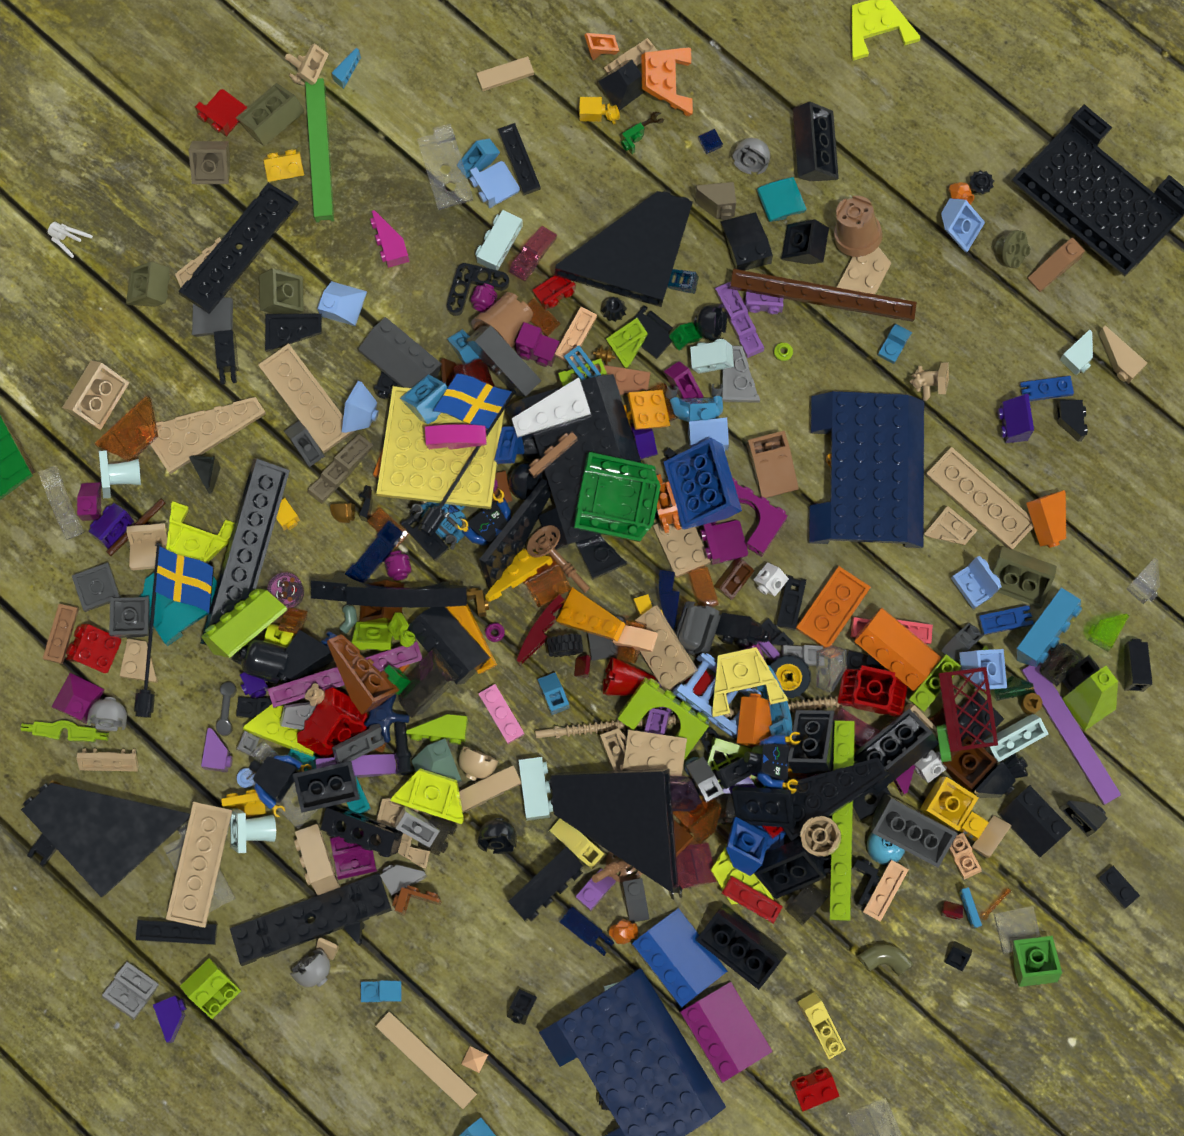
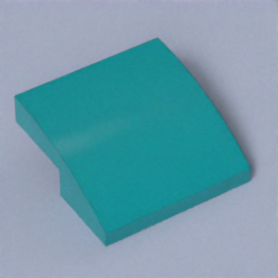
M794 177L775 181L757 188L769 222L784 220L790 215L801 214L807 210Z

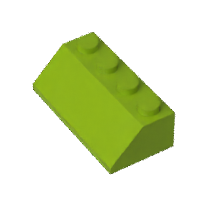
M255 589L250 592L249 597L245 601L237 603L234 606V610L222 615L217 624L209 626L205 630L206 633L201 637L214 655L230 658L288 609L269 591Z

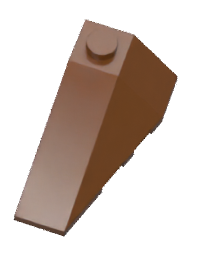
M342 634L327 641L350 699L361 714L375 709L399 691L397 686L388 680L387 677L389 675L373 666L374 662L371 659L366 660L359 654V649Z

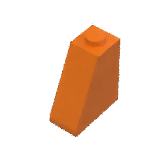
M1065 490L1051 493L1026 503L1040 547L1048 545L1049 548L1060 545L1059 541L1066 539Z
M751 693L749 697H741L737 744L753 748L758 746L760 741L772 736L769 728L772 725L769 700L761 698L760 694Z

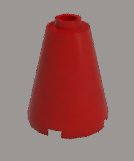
M610 658L605 671L607 675L606 679L603 680L602 692L607 696H632L645 677L655 680V676L617 658Z

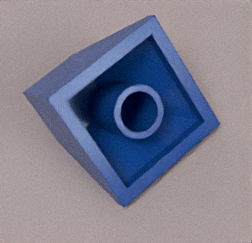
M737 817L733 819L726 850L733 867L751 876L763 864L769 834Z

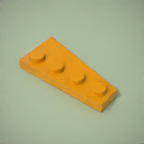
M573 587L556 620L561 625L617 642L626 625Z
M468 604L466 606L446 607L491 657L477 673L482 674L497 666Z

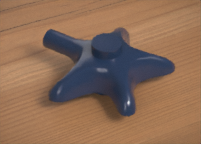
M396 694L375 709L369 711V716L364 722V725L367 727L365 731L373 724H380L382 729L381 735L384 737L385 743H389L391 740L390 726L392 723H409L410 715L393 712Z

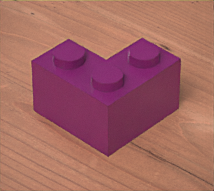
M525 322L515 342L517 354L522 359L534 360L543 367H547V365L552 367L556 358L555 352L560 345V341L542 335L541 328Z

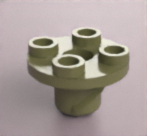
M1020 230L1012 231L1007 238L1005 236L999 238L995 245L996 253L1003 257L1004 263L1008 267L1018 268L1025 257L1030 254L1031 250L1026 233Z

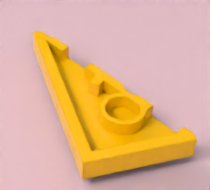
M523 548L513 558L512 564L504 570L502 577L495 582L485 595L486 600L491 602L502 596L501 592L508 587L515 588L526 581L527 578L537 574L536 570L545 564L551 565L553 563L551 557L544 555L535 558L528 554L527 549Z

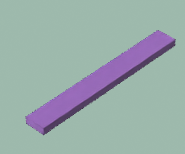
M1040 663L1037 667L1030 665L1021 670L1033 692L1041 697L1044 710L1102 804L1105 805L1121 796V793Z

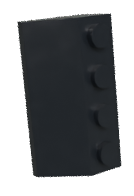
M810 101L793 108L798 177L807 181L838 180L833 111Z
M430 607L409 624L408 630L415 635L418 642L456 685L465 684L491 658L446 607Z
M908 709L854 753V765L874 758H880L890 775L872 787L879 793L939 745L933 732Z
M565 847L508 901L509 905L525 922L528 920L532 922L539 915L538 911L543 906L547 908L554 901L552 898L557 893L562 894L569 887L567 883L571 879L575 881L583 874L581 871L583 865Z
M725 904L716 912L696 939L699 944L758 990H760L787 954Z

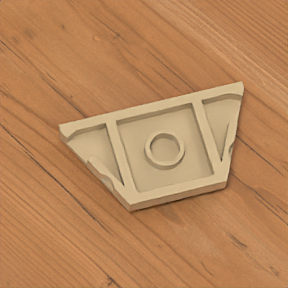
M879 247L866 256L852 257L837 288L876 294L891 266L890 260Z

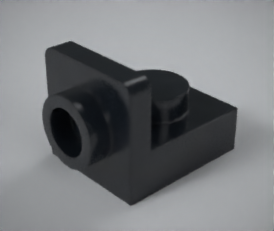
M382 371L377 385L374 386L375 394L381 399H391L393 386L398 387V384Z
M519 989L509 1008L507 1017L514 1023L525 1025L537 997Z

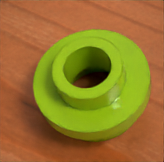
M779 343L775 347L774 355L780 361H788L793 355V348L788 343ZM781 349H786V350H787V353H786V354H782V353L780 352V350H781Z

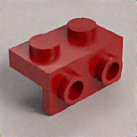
M554 275L533 289L532 293L545 310L549 307L551 309L557 306L562 298L572 296L575 293L576 284L571 282V280Z
M828 1068L818 1069L814 1073L798 1077L791 1082L802 1112L840 1097L833 1076Z

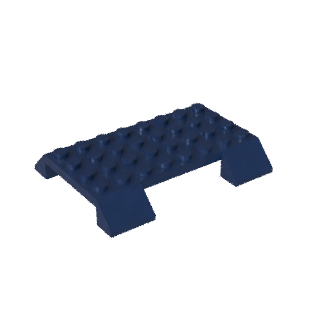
M832 391L811 396L810 433L830 434L831 432L830 502L809 506V543L828 544L829 541L904 544L905 548H923L924 401L910 395Z
M641 968L539 1032L559 1067L578 1057L619 1127L605 1136H686L726 1108Z

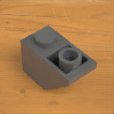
M968 623L941 651L958 662L960 660V652L969 651L983 635L977 627Z
M703 756L685 765L703 801L708 802L724 793L715 774Z

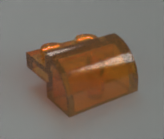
M549 555L553 561L551 565L545 564L536 570L537 574L523 582L538 608L555 599L559 594L562 595L571 590L563 570L551 555Z

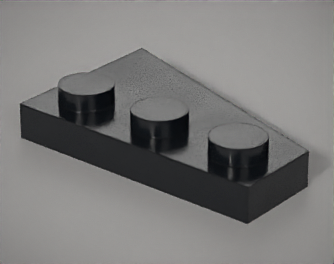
M265 314L266 352L322 334V314Z
M601 535L575 543L592 580L627 565V562L620 557Z

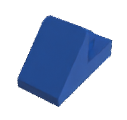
M514 426L502 427L494 460L497 464L515 463L516 454H524L525 452L522 437H517Z

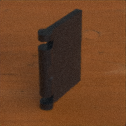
M644 305L632 321L638 318L647 331L648 335L641 348L657 360L672 343L669 333L673 327L653 311H650L647 316L643 314L648 309Z

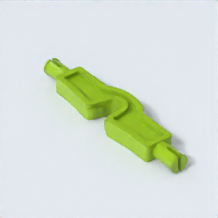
M66 720L54 723L34 722L33 725L21 724V731L32 732L34 736L55 740L60 739L64 729L68 730L67 739L72 742L95 743L96 739L106 741L109 739V733L98 732L95 728L80 727Z

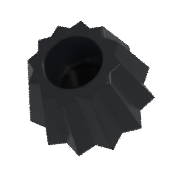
M979 170L974 172L973 176H970L969 185L972 192H975L976 195H983L989 193L990 189L994 188V180L987 171Z
M618 297L608 298L602 304L601 312H603V317L607 318L608 321L613 320L616 322L617 320H622V317L626 315L625 311L627 308L625 307V302Z
M1014 753L1004 761V764L1015 779L1028 776L1026 770L1028 764L1023 756L1019 757Z

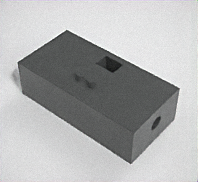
M491 325L480 326L465 341L509 390H516L515 396L526 397L542 381Z

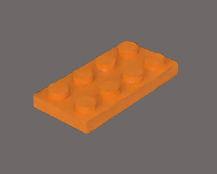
M838 566L796 627V630L820 646H823L826 650H829L871 587Z

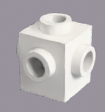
M768 562L754 579L758 585L757 589L764 595L768 593L776 596L789 580L779 567Z
M933 750L914 764L917 774L927 783L946 770L942 765L940 752L937 751L935 753Z

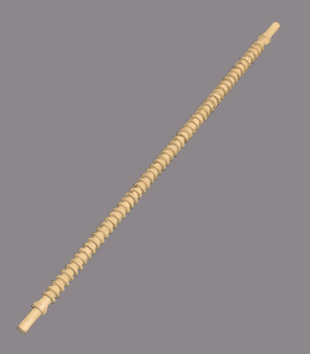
M835 696L834 699L832 697L829 699L824 697V700H821V698L815 700L813 698V701L807 699L806 702L804 700L801 702L796 700V703L791 701L788 703L789 710L794 713V710H811L812 708L814 710L817 708L822 710V707H825V709L831 707L832 709L833 706L838 708L841 704L837 703L838 697ZM730 707V714L724 716L732 719L740 709H737V707L731 709ZM675 714L670 716L669 726L672 723L675 726L677 723L681 725L679 717ZM648 718L641 719L635 730H637V727H640V729L646 727ZM612 720L611 723H608V721L603 723L601 721L600 724L595 722L594 725L591 723L586 725L584 723L583 726H580V724L574 726L573 724L572 727L567 725L565 728L556 726L555 729L537 730L535 732L536 738L554 736L560 738L563 735L570 737L571 734L573 736L576 734L581 736V733H584V735L590 733L592 735V732L598 734L599 731L603 733L604 731L609 732V730L617 728L624 731L627 728L629 730L632 729L619 720L617 722Z

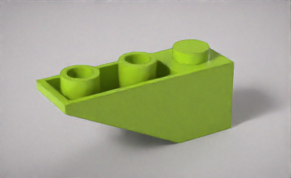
M946 654L909 700L925 712L941 693L939 673L959 671L962 666Z
M447 714L406 731V734L414 741H422V738L430 739V742L435 743L446 739L450 744L461 745V742H466L468 717Z

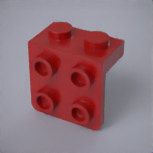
M220 89L206 106L200 101L195 106L198 118L203 122L209 123L216 132H221L226 137L239 123L236 117L248 108L224 89Z
M81 624L75 630V639L66 651V659L71 662L81 663L101 673H108L121 644V639L119 637H111L109 633L90 624Z

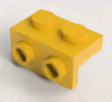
M296 149L287 150L282 155H278V152L269 153L264 158L268 182L304 176L301 152H296Z
M255 790L246 791L245 795L238 796V793L228 794L226 798L221 799L223 808H238L246 813V818L266 814L265 804L259 800Z

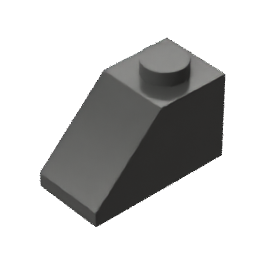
M300 421L284 431L309 467L325 457L307 428Z
M643 879L624 881L623 889L629 921L634 923L649 920Z

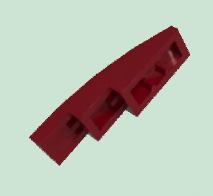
M560 594L543 611L527 635L516 660L519 666L547 642L548 638L544 633L556 623V617L553 614L565 603V599Z

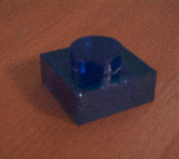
M715 129L698 136V140L706 154L723 147V143Z

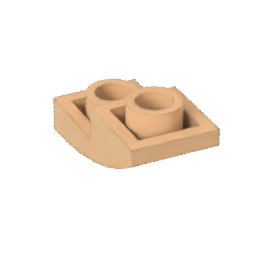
M625 625L618 642L613 640V643L618 646L633 647L639 651L653 652L658 634L650 630Z
M964 833L957 835L949 851L963 879H967L982 872V869Z

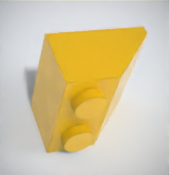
M939 776L920 810L952 829L960 831L979 797L950 778Z

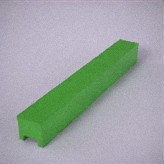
M324 78L317 79L314 85H310L305 81L313 209L316 223L321 220L335 221L326 86Z

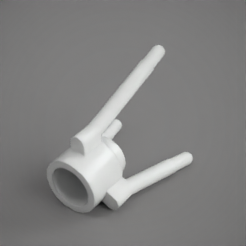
M53 222L48 228V234L52 236L51 240L57 243L71 258L74 255L59 241L60 239L63 240L68 236L81 242L80 238L69 232L88 238L93 237L90 234L70 228L64 224L60 225L57 222Z

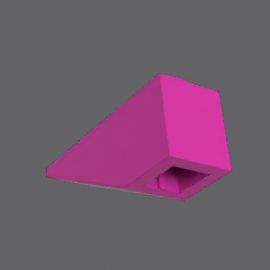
M373 210V218H370L373 229L377 228L378 234L375 235L378 246L382 245L383 251L380 252L382 261L387 262L388 268L410 262L403 238Z

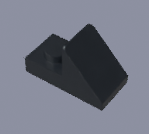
M848 651L844 669H859L863 665L884 670V666L870 654L866 655Z
M1088 655L1059 678L1071 692L1100 670L1092 657Z

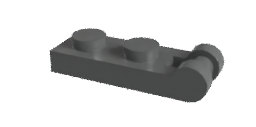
M373 724L368 730L332 747L336 763L353 761L384 745L385 740L381 735V725Z

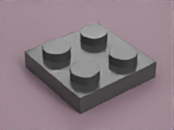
M109 563L72 575L84 612L109 604L110 597L121 598Z

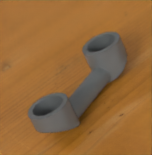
M231 682L223 683L220 687L223 701L221 719L216 723V730L221 736H228L233 731V726L228 721L230 698L236 695L237 688Z

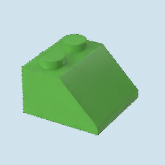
M1053 936L1013 941L1014 970L1019 987L1058 982L1062 970Z

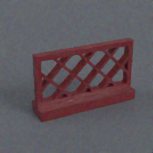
M987 667L939 673L950 752L998 746ZM983 671L984 681L978 686L970 678L975 672ZM971 673L968 678H967L965 675H963V674ZM961 675L966 679L960 689L953 685L952 676ZM968 681L978 688L972 697L962 691ZM984 683H985L986 691L981 688V687L984 685ZM954 688H955L956 690H958V692H957L955 695H954ZM979 690L987 694V700L983 706L973 699ZM960 692L969 698L963 709L955 702V698ZM971 701L981 707L974 717L965 711V708ZM987 703L989 711L986 708H984ZM957 708H959V709L961 710L958 715H957ZM982 709L990 714V720L986 725L976 719ZM962 712L972 718L966 728L958 722ZM974 720L984 727L978 736L967 730ZM990 722L992 730L987 727L990 724ZM959 727H961V728L964 730V731L961 733V735H960V729H959ZM987 729L993 734L994 742L985 743L979 737ZM965 732L975 738L971 745L962 746L961 737ZM977 740L982 743L974 745Z

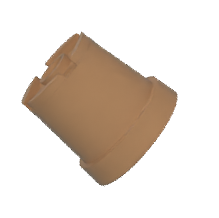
M852 196L853 198L844 199L837 206V224L834 230V241L842 253L852 257H861L874 252L879 247L883 234L880 223L875 217L871 202L862 196Z
M506 292L486 312L477 315L471 324L474 331L480 326L491 325L513 348L523 323H529L532 320L533 312L524 301L520 303L517 300V295Z

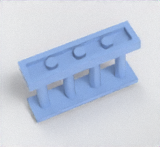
M702 653L696 658L701 662L698 671L693 674L687 684L676 686L673 693L681 700L689 703L697 712L704 713L709 721L733 739H736L740 710L733 720L727 719L724 715L712 717L713 707L709 705L708 700L714 693L715 678L702 696L698 697L693 693L694 686L707 668L716 673L717 663L715 658L707 653ZM754 688L740 690L746 697H749L751 693L762 695ZM738 691L727 693L728 705Z

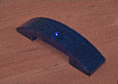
M389 520L377 534L378 537L360 559L351 565L345 575L353 580L365 583L392 552L401 539L403 532Z

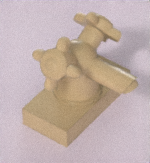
M315 43L310 46L306 56L298 55L297 59L291 54H286L285 59L297 67L298 70L295 76L291 73L289 76L297 84L304 85L305 83L301 81V79H304L310 85H314L329 54Z
M949 362L941 363L938 371H924L922 366L919 365L915 374L911 375L915 379L910 380V383L913 384L917 392H920L923 386V401H927L931 396L930 386H938V394H946L949 383Z

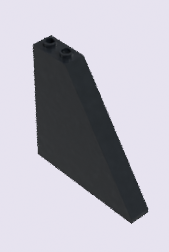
M665 191L655 192L556 264L554 275L662 307L693 201L686 197L673 196Z
M670 769L560 772L551 775L549 786L553 795L551 804L554 809V815L668 891H673L679 887Z
M45 783L39 788V794L35 798L32 796L23 803L25 807L21 809L101 898L190 818V813L50 783L49 785Z

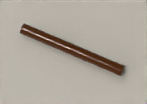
M160 498L132 526L145 525L166 503ZM127 531L106 551L110 556L114 555L129 540Z

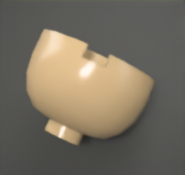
M462 747L459 755V766L466 773L465 777L476 781L477 778L485 779L493 774L499 763L498 760L477 750L472 751L469 747Z
M825 816L809 819L803 825L800 832L803 847L810 854L818 857L833 854L841 843V832L838 825L832 819Z

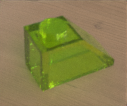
M1122 614L1100 620L1096 625L1092 624L1087 633L1090 635L1087 641L1108 652L1113 647L1130 615Z

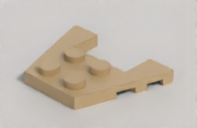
M391 798L382 799L377 821L395 827V821L404 805L390 801ZM407 807L419 814V810ZM403 833L398 854L421 868L427 869L430 851L411 847L413 838ZM377 835V840L381 842L380 836Z

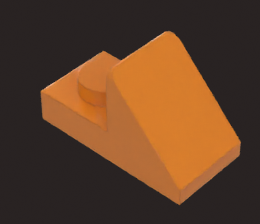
M585 34L592 60H595L601 54L616 55L619 52L615 35Z

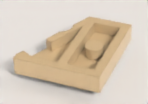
M127 639L120 677L145 681L148 648L146 641ZM150 658L148 682L158 683L153 660Z

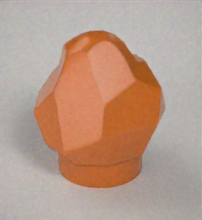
M959 182L950 185L949 193L952 199L967 200L969 204L973 202L974 195L967 183Z
M622 919L610 927L609 935L617 944H626L632 939L638 938V926L636 923Z

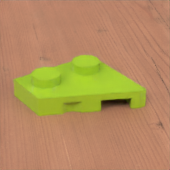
M636 318L606 338L624 367L628 369L648 333L639 319Z

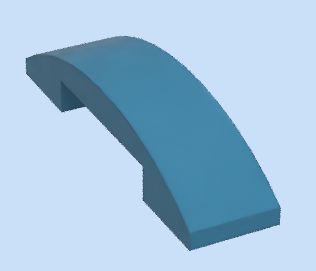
M768 665L769 670L771 671L772 675H773L774 678L777 680V682L779 683L780 688L782 689L781 684H780V682H779L777 676L775 675V673H774V671L772 670V668L770 667V665ZM758 686L757 690L763 692L764 699L769 700L766 686ZM788 702L772 705L769 703L773 724L769 726L771 735L790 736L793 731Z

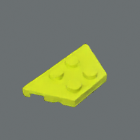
M270 705L243 727V730L250 734L306 755L314 756L313 751L297 743V732L302 730L282 727L280 725L284 705L274 708L273 705Z
M421 768L390 800L459 824L464 822L457 780Z
M726 844L710 869L722 891L732 876L774 901L771 893L754 873L749 876L733 867L726 850ZM726 897L730 904H738Z

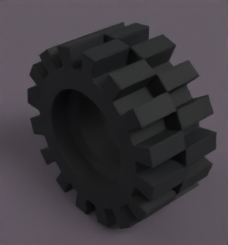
M564 634L547 639L550 657L570 656L583 652L581 635Z

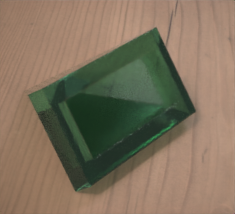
M1014 676L1006 680L1007 688L994 690L996 701L1035 693L1033 683Z

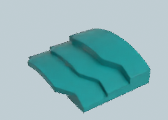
M154 573L145 579L143 593L139 596H149L150 615ZM214 576L212 585L211 604L218 583ZM156 592L153 626L166 646L183 636L182 631L209 614L196 606L173 601Z

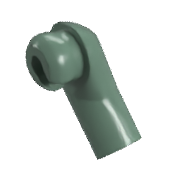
M345 605L342 610L345 614V622L339 629L344 634H347L357 622L356 609L350 605Z

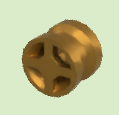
M1036 693L1026 695L1021 701L1022 711L1028 715L1037 713L1042 707L1041 697Z

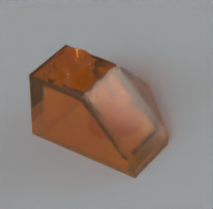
M690 798L684 800L673 809V815L687 829V832L701 844L715 832L722 806L714 798L708 802L703 801V799L694 800Z

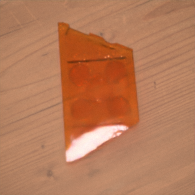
M145 396L106 432L95 445L127 461L134 460L158 438L151 398Z

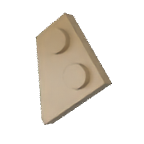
M947 506L924 535L938 540L966 545L977 532V529Z

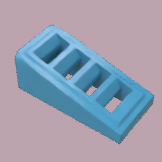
M355 48L332 72L334 82L343 89L361 59L359 49Z

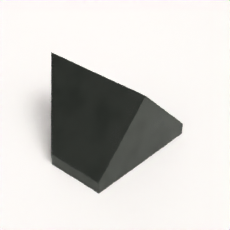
M190 456L189 459L209 494L213 493L221 469L215 457Z

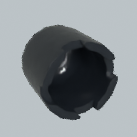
M259 639L250 641L246 648H241L239 653V659H242V670L250 676L277 684L280 677H277L279 670H284L288 653L285 652L287 647Z

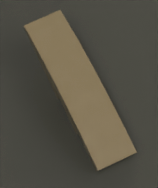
M358 434L334 457V461L321 473V477L308 489V493L323 504L373 448V444Z

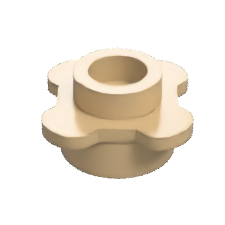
M316 683L312 684L305 694V699L310 701L311 706L320 704L325 697L324 691Z

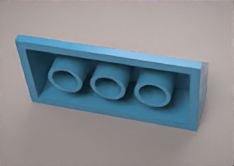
M1061 587L1017 647V661L1037 667L1040 662L1044 663L1049 655L1047 653L1051 647L1054 648L1058 644L1060 634L1062 632L1065 633L1071 625L1070 620L1073 616L1076 618L1081 612V599Z

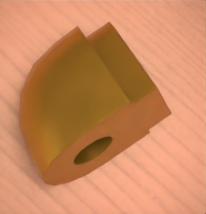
M330 504L331 515L336 521L350 523V521L355 520V504Z

